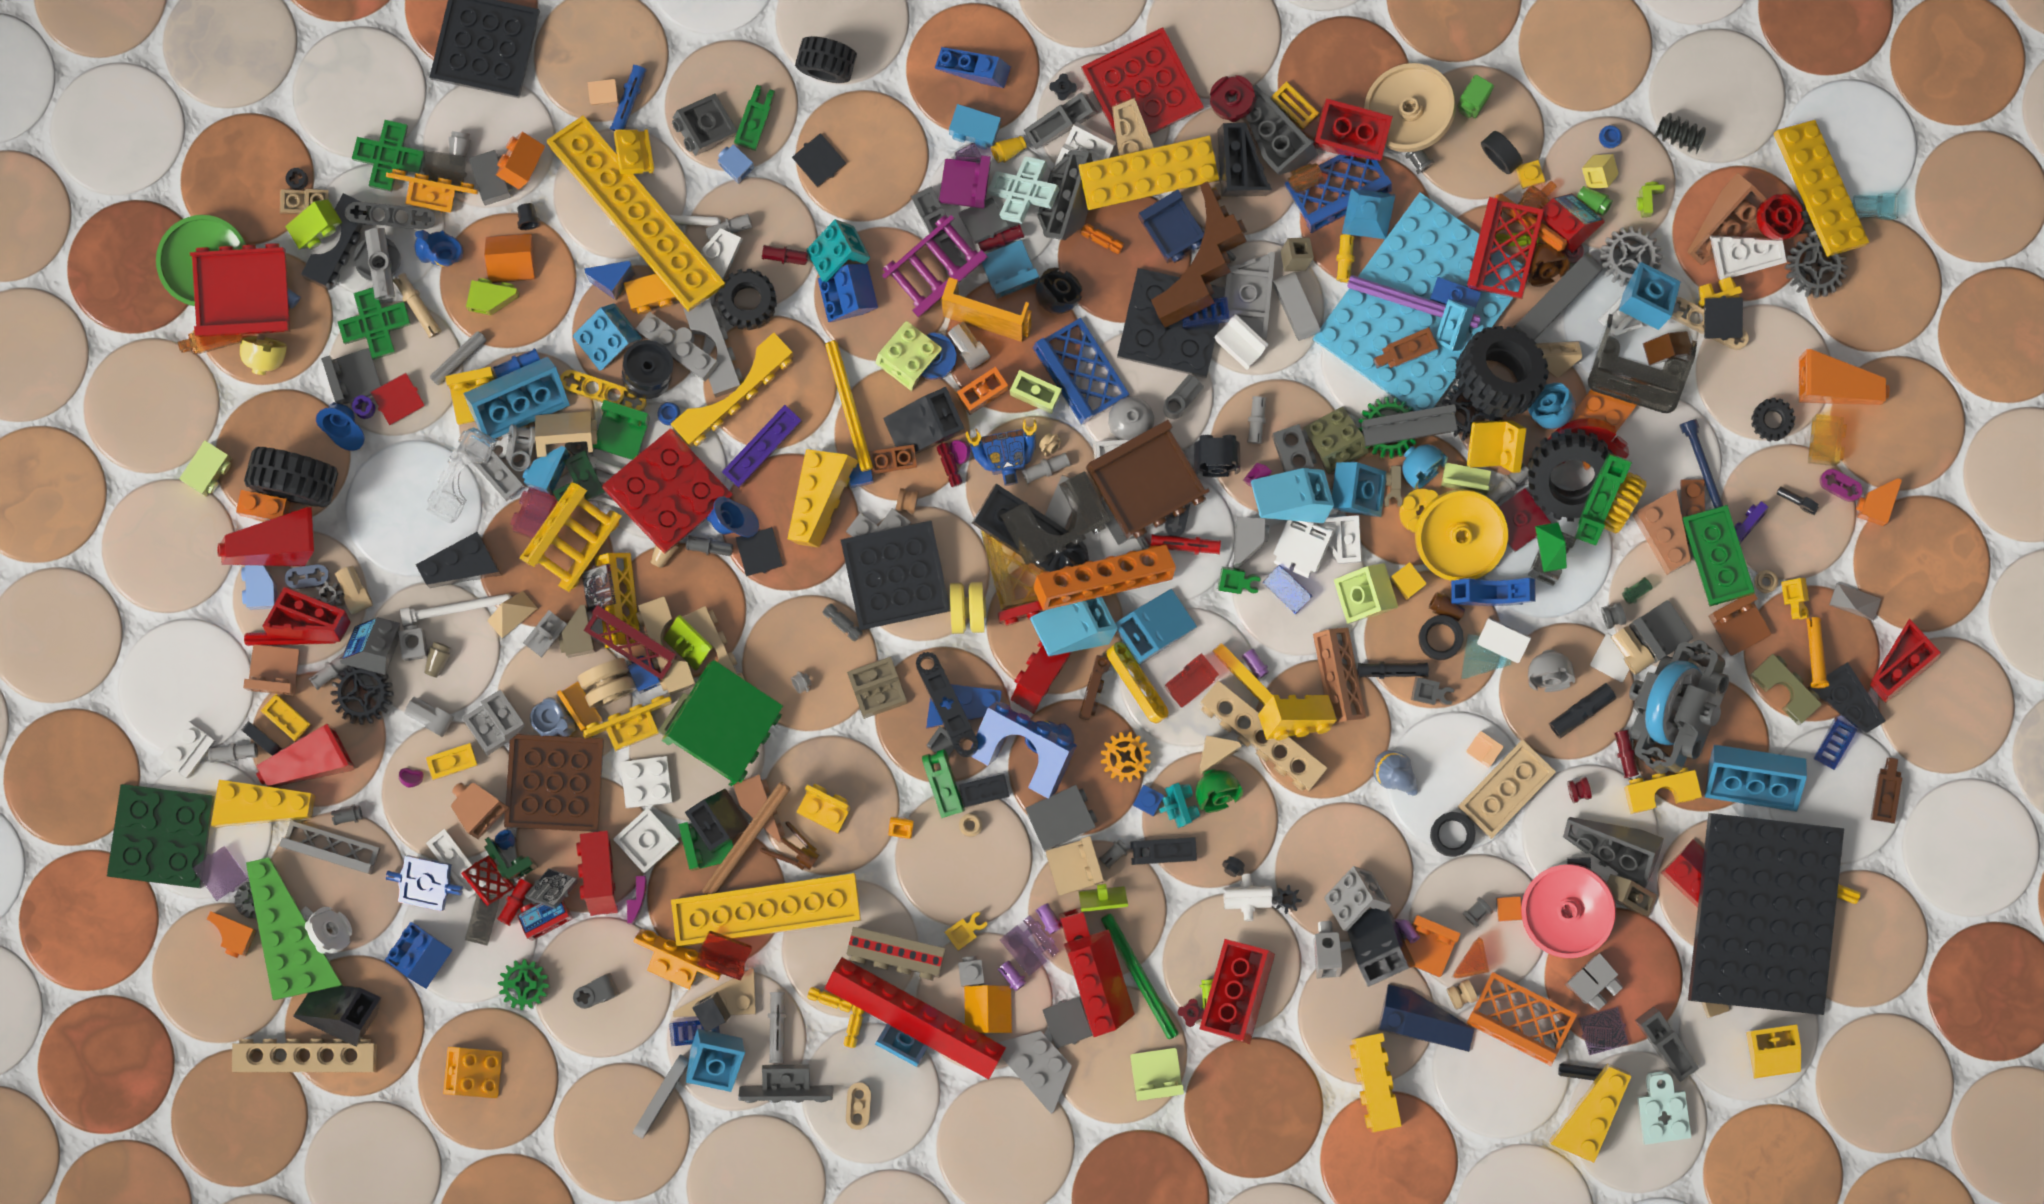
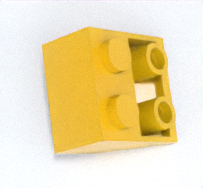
M1797 1024L1746 1032L1754 1079L1801 1072V1044Z

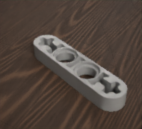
M680 1054L634 1128L632 1132L634 1135L641 1139L646 1136L687 1069L688 1058Z

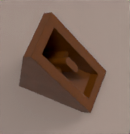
M1687 331L1667 333L1643 343L1649 366L1694 353Z

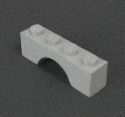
M706 300L690 312L683 308L692 333L708 337L717 347L716 361L719 365L708 378L715 398L736 391L740 386V382L744 380L740 369H734L732 361L736 360L732 347H726L724 340L728 339L724 325L720 327L718 325L717 318L720 317L716 304L711 305L710 300Z

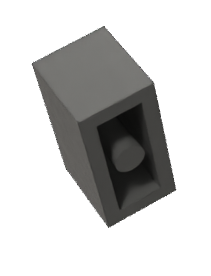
M495 150L469 158L481 199L485 206L511 198L509 191L513 190L512 185L496 176L499 169L497 163L502 155L498 156Z

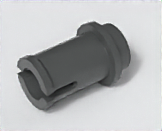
M355 804L351 805L350 808L331 811V815L334 816L332 817L334 825L351 821L358 823L363 818L361 807L355 806Z
M1120 839L1117 842L1114 841V845L1099 858L1109 869L1123 855L1126 856V852L1129 850Z

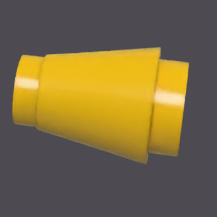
M1019 136L995 142V145L991 146V152L997 163H1006L1026 149L1027 146L1024 138Z

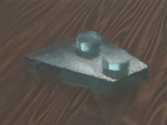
M1468 634L1461 679L1465 680L1511 665V660L1478 645L1477 641L1480 636Z

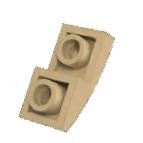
M281 189L280 214H300L314 201L328 199L329 190L305 189L301 191Z

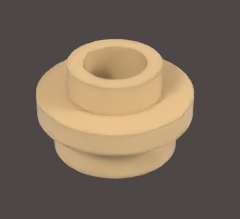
M1762 570L1755 576L1754 584L1760 592L1770 593L1776 589L1778 578L1774 572ZM1763 578L1769 579L1770 584L1768 586L1762 584Z
M966 814L959 821V829L963 835L974 837L980 833L982 821L975 814ZM969 821H973L975 823V827L972 830H969L966 827V824Z

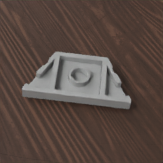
M1270 252L1262 257L1248 260L1243 264L1229 267L1231 273L1226 275L1223 316L1231 319L1236 314L1263 340L1267 339L1275 252Z
M1041 1031L997 1042L1006 1047L1001 1058L1052 1114L1071 1070V1064Z

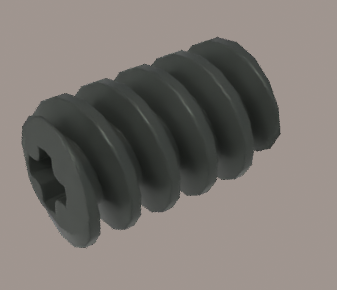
M1670 112L1665 117H1662L1654 138H1657L1661 133L1663 142L1668 137H1671V145L1679 141L1680 149L1687 144V152L1690 153L1696 148L1697 154L1704 140L1706 127H1702L1697 131L1698 125L1694 123L1689 128V120L1686 119L1680 124V116H1677L1672 121V113Z

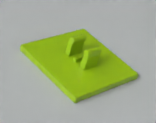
M681 615L677 616L663 638L695 671L699 669L712 649V646Z
M1099 884L1095 890L1078 891L1081 912L1128 907L1125 886L1107 888L1106 884Z

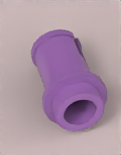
M1254 648L1243 654L1242 658L1257 679L1269 673L1267 670L1268 666L1263 664Z
M1049 903L1035 910L1046 927L1044 929L1045 932L1048 931L1049 934H1053L1062 928L1060 925L1061 921L1057 920Z
M1009 960L998 968V971L1011 985V989L1017 991L1026 984L1025 976H1021Z

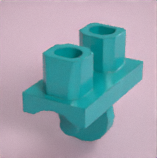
M1176 783L1165 788L1167 797L1162 798L1165 807L1159 809L1160 814L1167 812L1169 820L1175 819L1177 828L1184 827L1200 817L1198 807L1196 805L1187 807L1185 799L1193 796L1190 784L1180 785Z

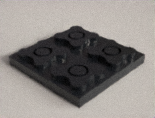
M448 0L429 78L444 83L520 98L540 10L499 0Z
M1138 268L1117 358L1207 378L1216 340L1214 337L1218 331L1224 305L1225 288L1211 285L1215 294L1211 295L1215 302L1214 304L1172 325L1164 327L1151 299L1169 289L1180 277Z
M931 520L840 539L860 630L951 611Z

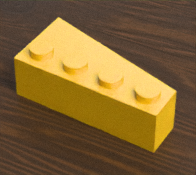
M806 449L788 540L798 545L820 547L831 523L832 513L841 501L839 498L844 487H847L850 480L849 476L852 469L856 468L858 460L846 454Z
M1383 1033L1353 1039V1045H1349L1351 1058H1356L1358 1068H1354L1356 1081L1362 1084L1363 1091H1359L1361 1104L1367 1107L1368 1114L1364 1115L1367 1129L1371 1128L1372 1132L1401 1127L1396 1096L1392 1093V1076L1390 1071L1387 1070L1388 1056L1385 1048L1382 1047V1042L1385 1041Z
M1607 1063L1588 1091L1578 1101L1572 1112L1549 1139L1550 1144L1594 1163L1630 1081L1631 1074Z

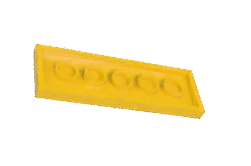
M1816 120L1782 128L1774 132L1775 139L1827 257L1866 246L1869 240Z
M1210 135L1078 165L1088 210L1193 187L1207 181L1209 183L1219 181Z

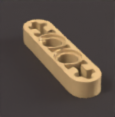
M1677 297L1676 302L1680 304L1679 308L1685 311L1688 307L1690 310L1686 314L1685 319L1682 318L1684 313L1681 311L1673 313L1671 318L1704 335V309L1681 297ZM1693 312L1700 313L1703 318L1702 323H1692L1690 315ZM1743 329V338H1741L1743 343L1735 344L1734 338H1727L1724 341L1721 338H1713V340L1733 350H1741L1748 343L1749 337Z

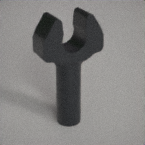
M1782 486L1777 491V495L1800 506L1806 513L1815 515L1819 508V504L1808 497L1803 498Z

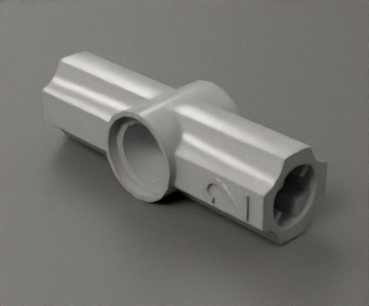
M385 228L369 229L365 231L374 296L376 300L391 299L395 297ZM379 259H384V267L380 269L375 268V262Z

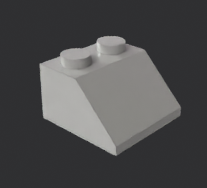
M1237 517L1235 523L1233 568L1239 569L1262 548L1264 542L1268 541L1269 525H1265V518Z

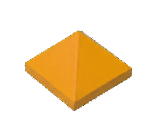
M891 817L888 836L911 839L914 821L905 817Z

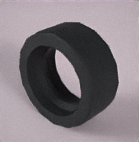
M1493 131L1481 142V147L1485 154L1502 172L1511 174L1523 163L1518 150L1500 132Z
M1438 615L1428 619L1421 627L1418 635L1419 645L1423 653L1435 660H1447L1453 657L1460 650L1464 640L1460 624L1452 617L1446 615ZM1443 624L1452 629L1455 640L1450 649L1437 651L1429 645L1427 635L1429 630L1435 625Z
M1449 812L1435 820L1431 827L1430 839L1437 852L1444 856L1456 857L1463 855L1472 847L1476 832L1474 824L1467 816L1458 812ZM1457 821L1465 827L1467 833L1466 840L1460 847L1448 848L1440 841L1439 830L1444 823Z

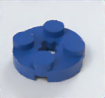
M929 333L926 336L938 344L942 350L938 354L940 359L931 362L920 376L930 380L943 379L955 367L957 359L956 350L948 337L939 333Z

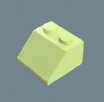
M1385 563L1367 566L1334 579L1347 624L1398 608Z

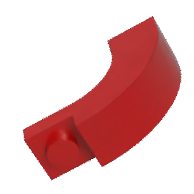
M1591 418L1578 419L1568 422L1556 430L1559 434L1565 433L1564 429H1571V432H1577L1578 429L1585 430V434L1588 436L1592 432L1598 436V441L1603 439L1607 443L1608 449L1612 450L1613 455L1624 459L1629 456L1628 443L1619 436L1615 438L1616 428L1608 422Z

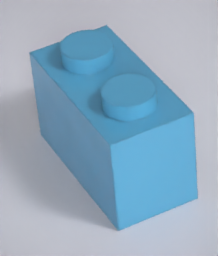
M957 104L949 127V135L952 136V139L964 143L965 140L973 142L974 146L981 149L991 148L995 143L1001 125V118Z

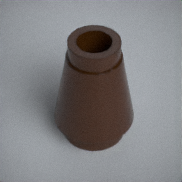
M1436 592L1429 604V609L1433 610L1434 614L1446 615L1457 621L1462 618L1465 609L1459 604H1451V598L1445 593L1440 594Z

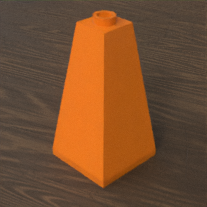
M1806 349L1799 357V403L1882 405L1889 398L1890 387L1886 385V378L1812 349Z

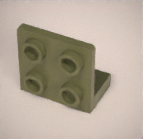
M1340 407L1303 427L1307 432L1309 440L1320 454L1324 469L1328 474L1335 471L1336 462H1352L1369 453L1365 447L1364 436L1344 407Z

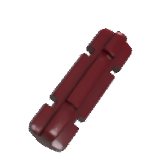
M948 443L939 444L937 451L939 456H941L940 459L946 475L949 476L951 487H957L962 484V478L957 473L959 471L953 455L950 454V447Z

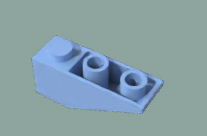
M245 565L241 569L242 581H245L246 590L242 591L243 604H246V607L250 610L272 609L278 598L277 584L266 566Z

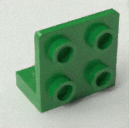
M604 400L601 407L603 415L597 430V444H593V448L633 460L639 454L650 416L648 413Z
M684 822L678 824L690 871L721 864L733 848L731 840L711 853L692 823Z

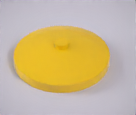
M1467 489L1448 491L1433 499L1420 514L1415 529V544L1421 560L1435 575L1449 581L1468 578L1478 579L1486 575L1500 562L1508 542L1507 523L1499 507L1487 496Z

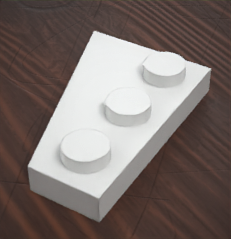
M720 228L702 248L700 254L724 280L743 238ZM715 293L708 299L716 301L719 293Z
M1710 235L1719 280L1787 263L1782 240Z

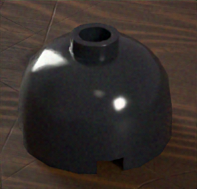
M1056 267L1048 268L1043 272L1037 282L1035 293L1037 301L1045 310L1053 314H1063L1072 310L1082 298L1080 294L1082 286L1073 274L1068 271L1065 273L1058 271L1060 268Z

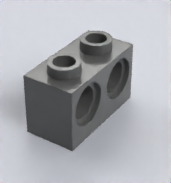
M1300 424L1272 434V439L1284 472L1301 468L1314 469L1313 464L1317 463L1313 451L1308 450L1306 443L1309 442L1306 430H1301ZM1288 435H1294L1298 443L1294 446L1288 445L1285 438ZM1295 457H1302L1305 460V465L1303 467H1296L1293 464V459Z

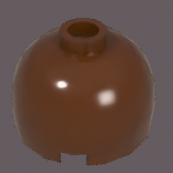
M1537 243L1528 282L1532 286L1538 287L1554 282L1552 278L1558 274L1562 277L1570 267V262L1565 252L1562 250L1557 251L1547 243ZM1523 259L1522 268L1525 267V259Z

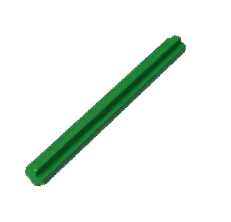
M1111 913L1101 918V921L1106 930L1109 929L1113 943L1167 1039L1170 1040L1178 1036V1030L1114 916Z

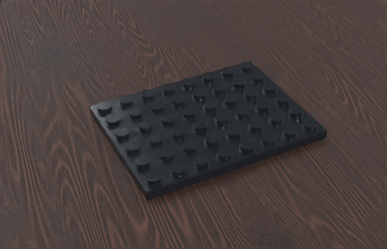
M1708 813L1688 1001L1824 1015L1844 828Z

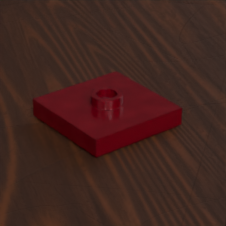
M1526 488L1499 506L1508 527L1507 543L1514 552L1537 537L1535 526L1551 524Z

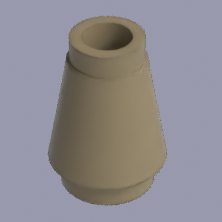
M434 641L432 646H429L424 673L437 678L451 655L449 653L451 648Z

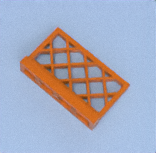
M1492 972L1467 1024L1552 1066L1577 1014ZM1494 979L1503 983L1505 993L1493 996L1490 986ZM1487 992H1489L1490 997L1484 999ZM1516 992L1523 993L1527 1003L1514 1007L1510 994ZM1507 996L1511 1008L1498 1011L1495 999ZM1492 1001L1496 1013L1485 1015L1478 1010L1482 1003ZM1537 1003L1546 1005L1548 1014L1535 1017L1532 1005ZM1528 1006L1532 1019L1520 1022L1516 1010ZM1513 1011L1517 1024L1510 1026L1503 1024L1500 1015ZM1562 1013L1570 1017L1567 1025L1559 1028L1556 1027L1554 1015ZM1550 1017L1554 1029L1541 1033L1537 1021ZM1534 1022L1538 1034L1528 1037L1523 1033L1521 1026ZM1564 1030L1560 1037L1558 1031ZM1555 1033L1558 1040L1555 1049L1546 1046L1542 1036ZM1539 1038L1541 1043L1534 1039Z

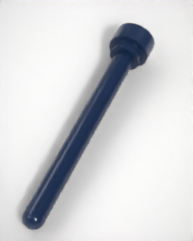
M1693 419L1679 425L1682 434L1685 433L1686 437H1689L1714 509L1722 507L1723 503L1697 435L1699 433L1698 428H1700L1698 421Z

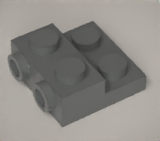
M715 93L678 109L673 116L674 120H672L675 131L681 132L685 138L684 146L686 150L692 151L695 156L714 148L716 144L737 134V129Z

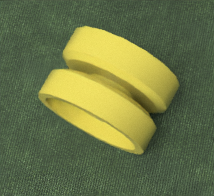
M971 582L969 584V597H965L964 585L962 583H950L952 634H964L966 631V619H970V630L972 633H985L986 599L983 597V583Z

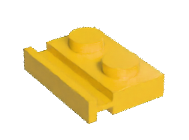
M644 129V131L615 130L614 140L620 174L653 173L654 164L648 129Z

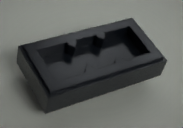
M1004 774L959 785L964 808L1010 797Z

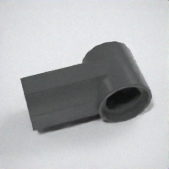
M1188 374L1177 389L1165 400L1164 414L1170 419L1180 418L1184 410L1204 388L1201 382ZM1176 402L1180 405L1181 409L1176 412L1171 411L1168 404Z

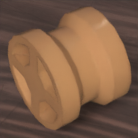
M900 488L896 511L908 510L909 513L914 514L919 492H907L906 489Z

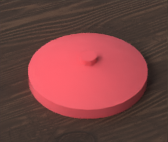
M1560 864L1544 870L1532 880L1523 896L1521 914L1527 934L1540 949L1561 958H1578L1592 953L1607 940L1615 924L1616 904L1608 884L1596 872L1576 864Z

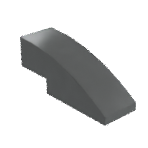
M1081 92L1064 105L1060 104L1024 129V132L1034 148L1038 149L1070 131L1075 122L1081 124L1098 113L1088 95Z
M1652 1007L1635 1020L1678 1081H1683L1699 1069L1676 1032L1671 1029L1658 1009Z

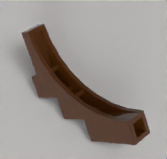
M1208 181L1200 185L1206 209L1205 233L1200 249L1182 277L1165 292L1151 299L1164 327L1172 325L1215 303L1211 296L1215 292L1210 282L1231 273L1227 265L1231 263L1227 251L1247 242L1244 236L1247 229L1242 219L1237 221L1234 214L1229 215L1225 205L1220 206L1218 201L1222 198L1217 188H1211Z

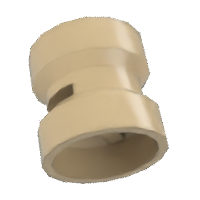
M1469 979L1462 981L1457 987L1451 986L1447 988L1449 998L1456 1010L1462 1008L1467 1002L1473 1003L1478 1000Z

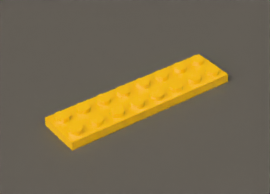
M855 873L671 900L675 940L678 947L862 921Z

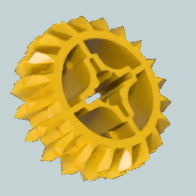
M1631 472L1627 473L1624 482L1620 484L1605 519L1604 529L1615 534L1621 531L1646 488V481L1642 477Z

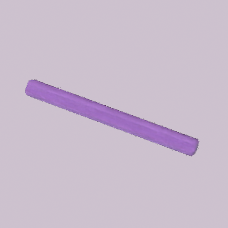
M1354 275L1350 276L1347 287L1441 318L1446 308L1444 304ZM1473 314L1469 327L1477 328L1481 317Z

